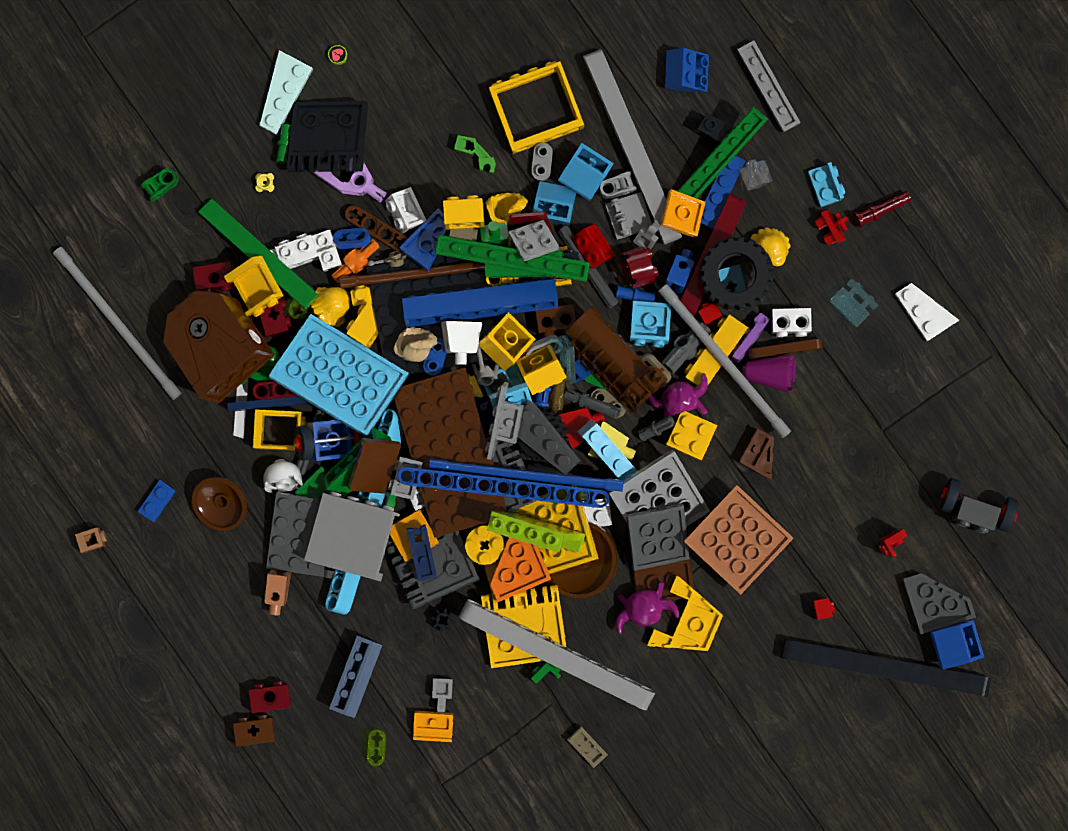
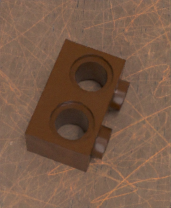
M573 304L535 311L539 335L543 334V337L555 335L554 332L562 331V334H566V331L576 321ZM564 315L570 316V324H562L560 321L561 317ZM549 318L553 324L551 327L545 328L541 324L542 320Z

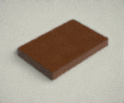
M363 438L348 485L349 491L386 494L401 448L400 442Z
M690 559L636 571L633 570L636 592L643 590L656 591L658 583L663 582L662 599H685L670 592L676 575L694 589Z

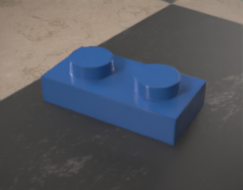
M159 480L138 512L155 523L176 493V490Z

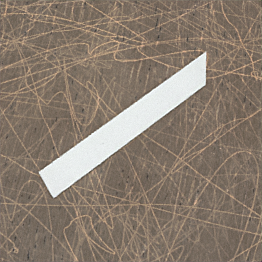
M248 379L245 384L238 386L236 402L247 401ZM235 411L233 435L244 439L246 411Z

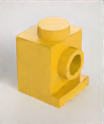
M357 286L350 291L354 309L360 308L362 304L366 305L367 302L373 305L370 286Z

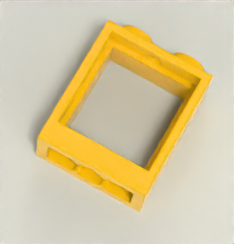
M255 410L253 448L295 451L294 445L263 444L265 416L297 418V427L305 425L306 416H303L302 412Z

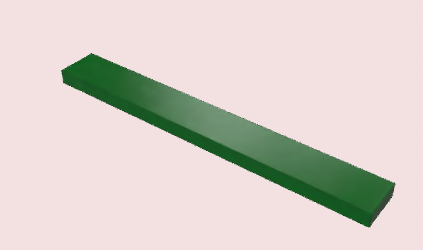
M213 199L199 211L203 218L249 259L262 256L276 283L305 310L319 297L310 286Z
M438 235L435 254L581 282H587L590 268L589 262L546 254L523 261L517 249Z

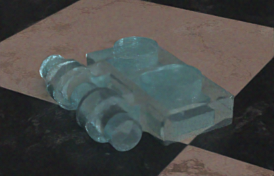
M851 279L847 283L851 290L848 292L842 287L829 302L857 328L870 315L865 308L869 305L875 310L879 305L874 301L875 298L872 295L869 296L861 288L862 285L859 282L856 283ZM855 293L864 301L862 304L853 297Z

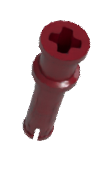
M905 191L876 206L869 205L867 209L859 213L857 211L853 213L855 221L862 228L864 224L873 220L877 221L881 215L910 203L911 198L909 193Z

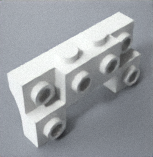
M330 230L309 236L302 234L296 237L297 240L279 242V246L270 250L290 269L320 259L324 272L336 266H342Z

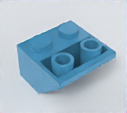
M581 143L558 181L590 201L614 163Z
M540 181L533 213L536 211L546 212L549 222L570 226L576 192L567 186Z

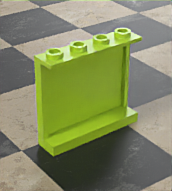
M492 511L487 531L559 553L561 547L581 552L585 533L516 512Z

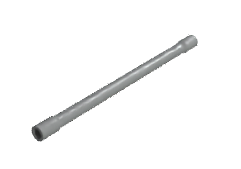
M63 247L56 249L53 255L69 271L160 382L166 393L172 400L182 394L181 391L165 375L78 269Z
M666 284L662 287L659 293L672 305L769 420L777 433L782 438L787 436L791 430L783 420L775 414L683 305L669 285Z

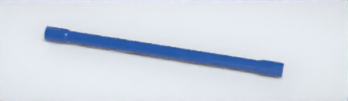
M430 459L429 470L601 488L623 492L624 480L536 472L455 463L437 459Z

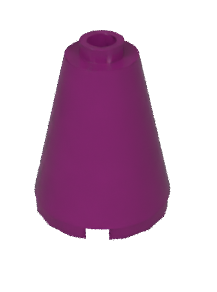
M789 354L747 361V365H743L742 374L750 382L792 393L794 387H791V382H795L796 363L793 360L795 355Z

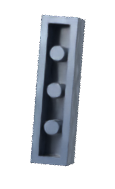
M359 636L356 637L329 709L355 718L382 645Z

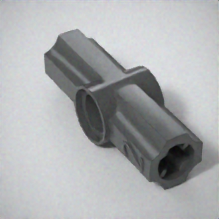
M698 321L699 324L704 328V330L709 334L711 331L709 327L706 326L703 322ZM691 329L686 335H681L674 341L675 348L661 364L670 373L674 374L685 360H690L698 353L697 347L702 341Z

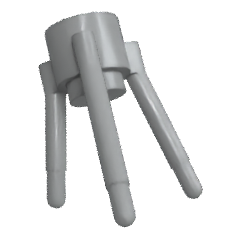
M478 346L477 355L480 369L478 370L475 364L472 367L477 377V383L489 386L494 382V379L498 378L499 365L495 362L494 370L489 366H484L481 348Z

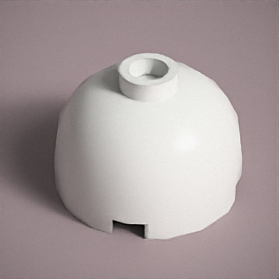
M285 459L276 460L265 470L263 476L265 491L272 493V490L287 493L297 490L299 484L303 485L299 468Z

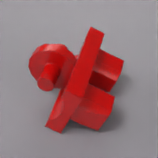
M830 210L823 211L822 215L815 220V223L819 230L826 226L830 228L831 232L823 236L827 245L845 241L846 239L842 231L848 230L845 224L849 221L848 217L842 219L840 213L834 215L835 220Z

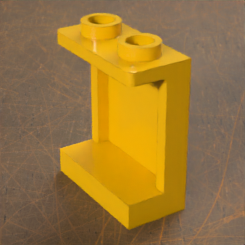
M262 256L250 258L224 276L227 283L234 282L248 308V311L245 312L246 316L254 315V317L263 314L265 312L263 309L278 304V299L283 297Z

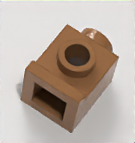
M98 527L75 534L81 553H87L104 547V542L107 541L105 531H101ZM95 536L97 539L96 543L92 544L90 541L91 537Z

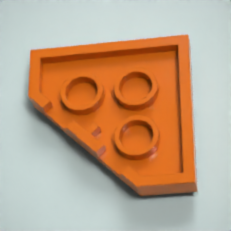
M508 538L490 583L498 602L551 580L538 546Z

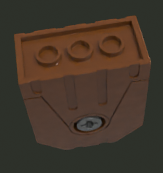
M194 291L189 293L181 304L174 306L167 315L163 342L199 398L220 403L226 396L238 388L240 384L252 376L254 372L266 364L268 360L273 358L275 354L250 317L245 315L246 311L238 299L221 293Z

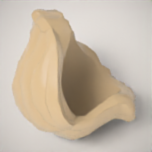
M406 328L400 333L395 343V354L410 362L423 361L427 358L431 347L437 344V337L430 331L421 328Z

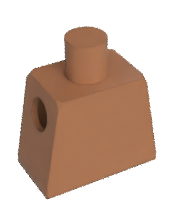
M271 569L268 573L265 604H270L268 614L280 615L281 606H284L287 602L291 572Z

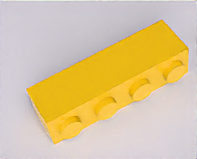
M730 314L727 318L723 316L717 325L719 327L717 333L712 332L710 335L727 357L748 329L747 326ZM706 347L705 350L703 348L699 350L695 356L698 359L694 365L690 363L684 372L687 374L685 379L694 386L700 384L702 373H705L709 384L722 366Z

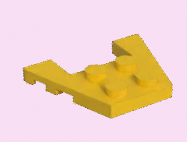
M676 575L670 592L688 599L673 636L654 629L647 645L652 647L708 651L723 614L682 578Z

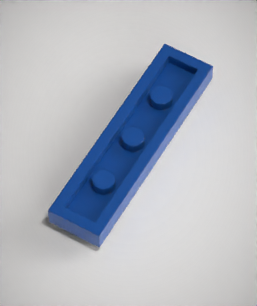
M735 156L717 175L706 198L700 224L713 230L746 160Z

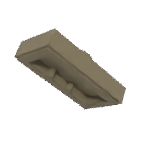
M582 726L567 739L593 768L608 755Z

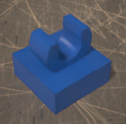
M579 359L571 365L572 373L575 371L578 375L576 383L592 374Z

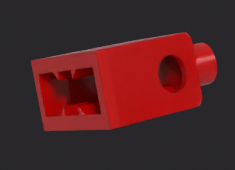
M588 408L560 414L562 417L561 421L566 423V426H564L565 430L568 429L566 437H568V443L572 450L585 442L577 431L589 420L592 419L597 424L605 421L603 414L596 412L590 415Z

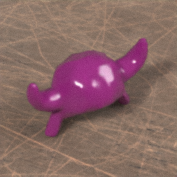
M702 373L700 384L695 388L688 382H674L663 392L662 398H656L652 394L648 400L653 407L664 409V418L698 409L705 415L708 411L698 398L704 395L707 390V377L705 373Z
M663 582L658 583L656 591H639L631 594L628 599L622 594L617 596L626 608L619 613L616 619V629L619 634H622L623 625L628 620L633 621L637 626H651L657 623L662 616V610H670L676 618L679 617V610L676 604L669 599H662Z

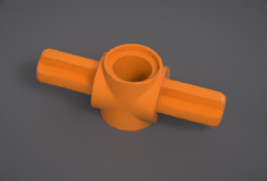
M372 239L367 246L360 250L355 248L350 251L343 259L345 264L332 274L333 279L340 283L339 277H346L352 272L357 274L363 270L368 264L367 258L379 249V244Z

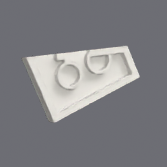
M912 283L895 293V296L926 342L959 321Z

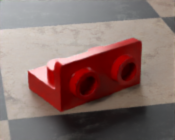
M596 224L584 228L572 237L573 242L585 260L590 263L591 269H595L600 264L616 256Z
M896 529L878 540L880 543L878 548L883 556L886 555L891 558L897 556L891 546L896 547L905 542L903 538L907 537L904 529Z

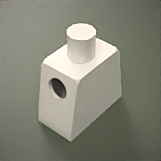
M441 322L445 352L455 353V365H467V354L477 352L482 322Z

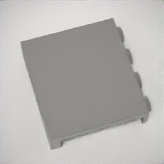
M331 491L330 495L323 493L304 561L381 581L383 574L379 573L393 520L395 516L399 517L400 514L393 512L394 508L383 505L382 508L376 507L377 503L365 501V504L359 503V499L348 496L347 499L341 498L342 494Z

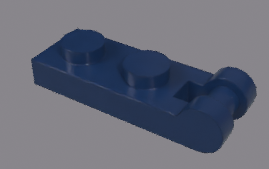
M423 524L419 528L414 529L412 527L406 528L418 582L437 578L426 525ZM422 535L423 540L415 542L414 536Z

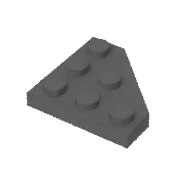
M922 573L902 579L919 634L976 618L970 598L957 593Z

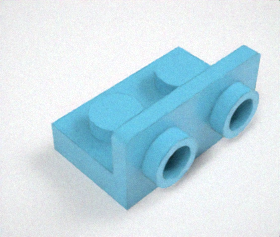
M831 162L807 172L820 208L839 202L844 198V187L837 180L839 176L836 166H832Z

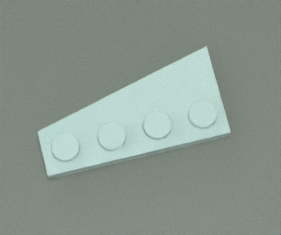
M280 50L260 122V127L275 135H278L281 124H284L294 102H296L313 71L312 67Z

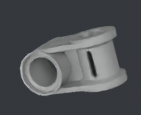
M625 172L604 180L599 188L600 196L608 200L636 191L637 188L633 185L630 177L632 175L631 172ZM609 185L612 187L613 192L607 194L603 191V187Z

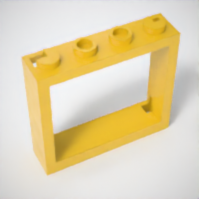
M556 61L548 62L545 64V67L540 69L538 67L531 68L527 71V74L521 76L520 74H515L509 77L510 80L505 82L499 80L489 87L490 95L512 154L584 128L583 120L560 61L557 63ZM557 72L575 120L515 142L497 94Z

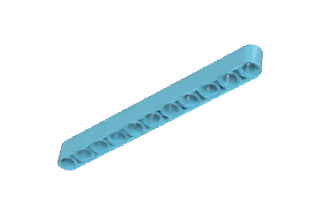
M387 409L381 417L378 430L390 436L392 441H398L401 444L404 431L399 413ZM359 491L357 498L359 503L365 504V501L377 503L376 507L381 508L385 494ZM335 569L325 603L328 611L346 615L350 611L360 576Z

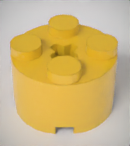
M480 526L473 529L465 542V549L469 558L481 565L498 563L506 545L505 537L487 531L488 526ZM483 542H489L488 546L490 548L488 550L483 549Z

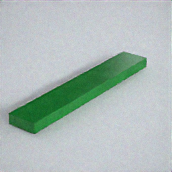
M753 106L677 192L698 198L768 118Z

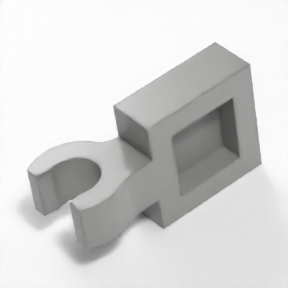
M655 220L648 229L643 227L633 242L639 247L644 246L651 250L659 239L654 234L661 227V223Z
M433 678L432 698H438L437 712H445L446 699H452L453 679Z

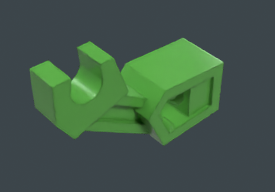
M458 135L454 150L469 156L476 154L479 158L480 171H483L485 165H490L489 173L494 174L496 167L494 157H490L476 142L475 138ZM467 142L474 144L473 151L465 149Z

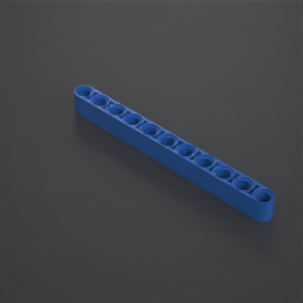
M404 467L398 472L399 482L407 486L593 508H603L609 503V495L603 490ZM404 471L412 473V479L408 482L401 479V474ZM424 473H428L432 477L431 482L428 484H423L420 481L421 475ZM444 475L449 476L451 479V483L448 486L440 484V478ZM462 478L470 480V486L466 489L461 488L459 485V481ZM482 480H486L490 484L489 489L486 491H482L478 487L479 482ZM502 482L509 485V491L506 493H501L498 490V485ZM519 485H526L528 487L526 495L518 494L517 488ZM539 487L547 489L548 494L545 498H540L537 495ZM559 489L566 491L567 497L565 500H559L556 497V492ZM579 491L586 494V500L581 503L575 497ZM597 494L605 496L606 501L604 504L599 505L595 502Z

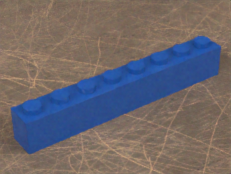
M549 278L534 282L506 283L502 286H485L480 289L467 288L464 291H447L441 294L429 293L426 296L417 297L412 295L402 298L406 327L506 315L508 312L515 314L558 308L555 279Z

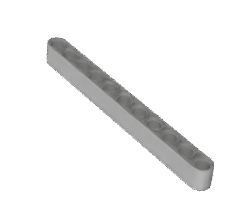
M599 49L583 56L585 64L653 222L657 220L661 223L666 197L602 50ZM662 226L658 229V234L664 245L682 238L679 232Z
M467 599L459 615V618L642 710L648 709L655 695V692L648 687L475 601Z

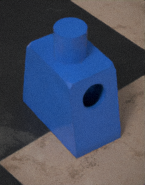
M683 249L681 255H676L665 285L668 284L678 297H681L694 261L691 260L694 253L688 249Z

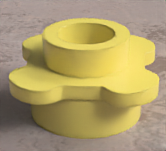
M258 173L255 176L257 180L255 188L258 192L263 190L272 192L274 190V175L272 173Z

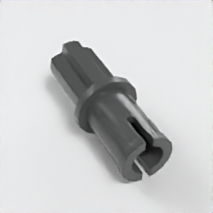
M671 416L658 422L653 421L651 425L638 431L640 433L639 437L642 441H646L655 435L659 436L663 431L673 427L675 421Z

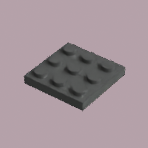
M682 503L626 515L631 561L634 571L690 559L688 545L684 543L687 538Z

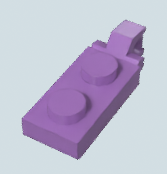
M762 313L754 319V328H749L744 334L743 338L745 340L742 344L738 343L732 350V359L737 363L742 360L769 323L770 319Z

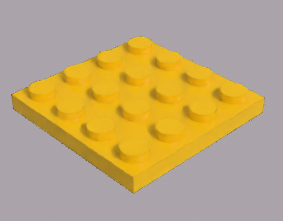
M559 489L556 492V497L559 500H565L567 493L565 490ZM577 492L575 496L576 500L581 503L582 499L580 492ZM547 494L541 495L539 497L545 498ZM536 501L512 511L585 533L581 552L561 547L559 553L538 546L549 574L599 559L584 506Z

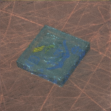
M566 335L559 337L560 365L567 377L566 381L569 384L576 383L574 345Z

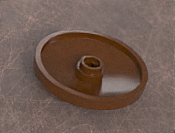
M591 522L588 523L599 559L549 574L551 577L549 583L551 585H558V591L568 597L588 598L601 593L612 582L617 571L618 553L613 539L602 527Z

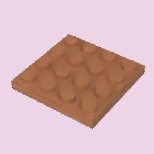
M736 485L685 539L684 543L741 595L792 541L793 537Z

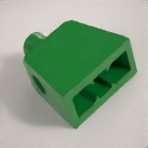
M492 221L479 229L477 242L508 247V231L510 229L507 223L499 224L496 221Z

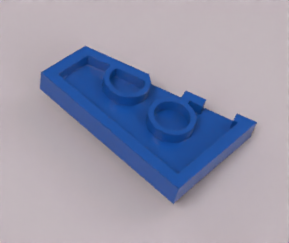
M437 209L399 247L403 254L427 272H429L437 256L435 249L438 235L446 236L449 231L445 228L444 213Z

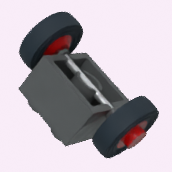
M950 478L946 488L944 487L941 492L940 510L950 513L955 506L951 520L956 521L955 525L964 528L972 526L974 527L973 531L982 534L994 531L996 524L998 530L1003 532L1009 531L1018 515L1017 499L1007 497L1003 506L998 508L966 496L962 497L960 495L961 481Z

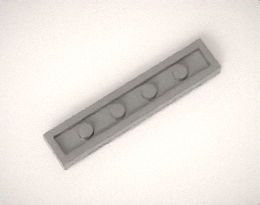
M755 41L737 49L738 54L782 132L784 133L799 125L800 121Z

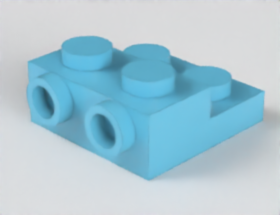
M633 301L630 342H634L636 346H645V343H653L654 347L659 348L664 347V344H668L671 305L669 303Z

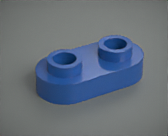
M365 228L342 229L333 235V242L339 249L362 248L371 241V236Z
M437 338V344L442 346L441 350L436 351L434 345L424 361V371L430 376L439 375L444 366L447 353L445 352L444 340L441 338ZM431 363H436L437 367L435 369H430L429 365Z

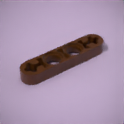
M350 206L346 209L345 216L351 224L358 228H365L367 220H374L376 225L372 230H368L369 234L393 250L401 252L398 243L395 241L393 245L390 243L394 240L395 234L398 235L396 239L400 242L408 239L405 235L358 206ZM355 210H357V214L361 218L363 217V214L366 215L362 219L361 225L358 224L360 222L358 218L354 217L353 219H350V211L354 212ZM385 229L390 230L392 233L391 238L388 240L381 238V232Z
M813 339L753 348L748 350L749 360L820 350L823 349L822 339Z

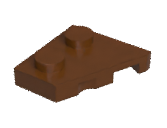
M756 428L738 462L771 480L774 437Z

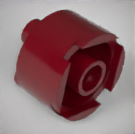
M641 246L620 253V258H624V262H621V268L627 283L631 282L632 284L630 289L655 282V278L658 277V271L656 266L652 265V252L650 248Z

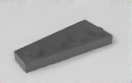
M533 401L529 402L523 408L518 438L562 473H568L580 462V459Z

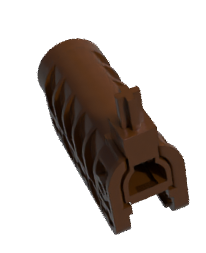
M592 306L566 331V334L572 339L569 349L628 411L634 413L666 382L667 378L663 374L664 369H658L655 366L648 367L642 360L643 357L641 355L638 356L632 350L633 346H628L621 339L622 335H617L611 329L612 325H607L601 318L602 315Z

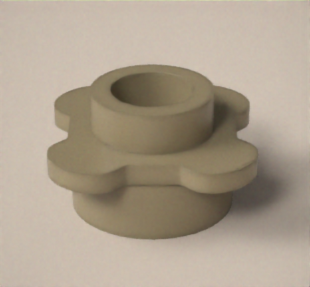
M399 251L391 252L389 257L385 258V262H389L390 267H398L404 264L403 258L407 256Z

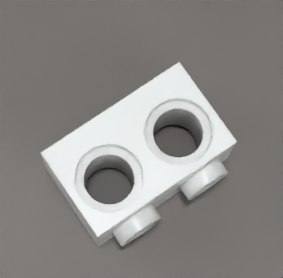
M811 308L771 310V334H776V337H788V334L795 333L796 337H804L812 331ZM777 319H784L787 323L786 327H778ZM796 319H804L806 322L805 327H798Z

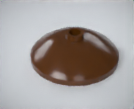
M209 477L202 480L193 491V510L198 519L207 527L217 531H229L238 527L244 520L247 513L246 498L241 489L232 481L223 477Z

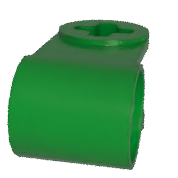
M163 169L144 181L141 187L145 188L150 196V201L153 202L174 188L179 182V177L171 169ZM172 174V181L165 183V176Z

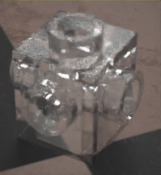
M754 159L745 163L746 167L740 169L742 179L748 191L761 188L773 181L765 160L757 162Z

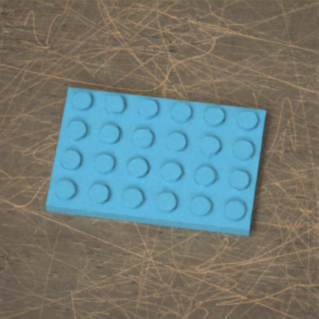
M310 314L269 374V378L363 436H367L376 425L408 377V372Z

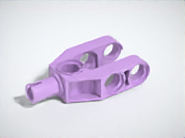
M365 163L363 164L362 172H355L347 183L337 179L331 172H318L317 166L316 172H312L343 194L363 196L367 193L379 203L383 200L382 197L385 198L387 192L373 184L374 180ZM357 178L365 179L364 184L361 186L355 185V181Z

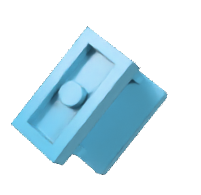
M516 362L505 371L501 367L498 368V378L494 379L491 385L484 386L493 409L495 405H498L499 398H496L498 387H501L504 382L509 383L505 401L521 405L532 401L526 382L524 383Z

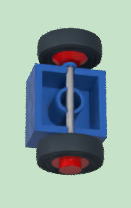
M337 419L307 422L305 425L295 428L294 448L298 459L302 461L343 458L364 436Z

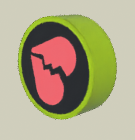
M341 45L332 46L328 51L330 62L334 65L345 63L347 60L346 49Z

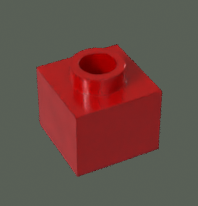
M710 302L699 307L701 310L697 312L701 322L705 325L722 317L717 305L714 303L710 304Z
M829 598L812 601L816 620L833 617L832 613L835 612L833 601H830Z

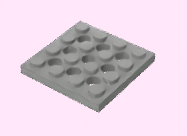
M673 449L624 480L623 492L607 491L626 523V515L637 513L641 508L645 507L647 510L681 504L682 502H688V507L684 509L686 527L710 512ZM669 471L671 473L670 477L667 480H662V474ZM654 482L653 489H645L647 483ZM672 488H680L676 495H671ZM632 493H638L636 500H629V496ZM658 497H663L662 504H654Z

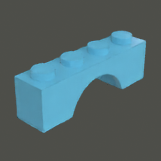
M592 419L577 431L618 480H625L637 472L636 468Z

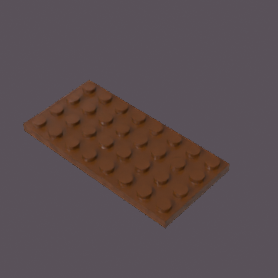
M466 368L399 388L394 396L411 458L412 460L423 462L421 469L429 470L430 459L495 467L493 459L488 460V453H485L487 438ZM424 473L421 475L420 481L423 484L431 482L432 477L430 474ZM444 475L440 478L442 486L450 485L451 479L449 476ZM462 478L459 481L460 487L463 489L468 488L470 480ZM482 480L479 482L478 487L480 490L486 491L489 489L490 484L488 481ZM499 484L498 490L502 493L501 486ZM420 487L435 538L487 523L490 520L492 511L508 512L504 497Z

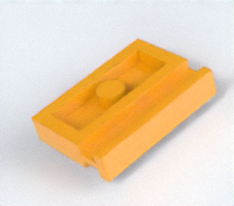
M415 711L413 740L452 742L453 713Z

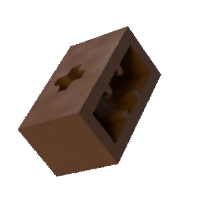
M268 715L257 716V720L249 721V717L239 718L237 723H233L236 747L277 741L274 717L269 718ZM253 725H255V728H259V732L254 735V732H250Z

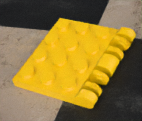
M558 585L550 586L552 601L548 600L547 586L542 587L544 602L537 603L536 590L531 588V604H528L525 590L513 596L515 606H510L509 598L504 599L506 607L498 608L495 594H492L494 609L490 607L489 594L481 595L483 606L566 647ZM486 632L491 668L543 661Z

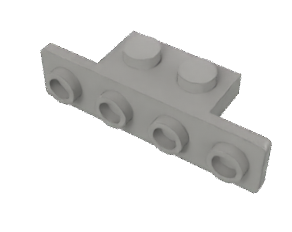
M507 382L498 387L496 398H499L498 405H495L492 416L495 417L494 424L491 423L489 435H492L491 441L487 442L485 453H488V460H491L495 455L497 440L515 444L518 438L524 405L505 401L509 385Z

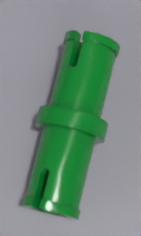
M281 124L280 139L277 141V163L280 161L281 164H287L291 125L289 126V124Z

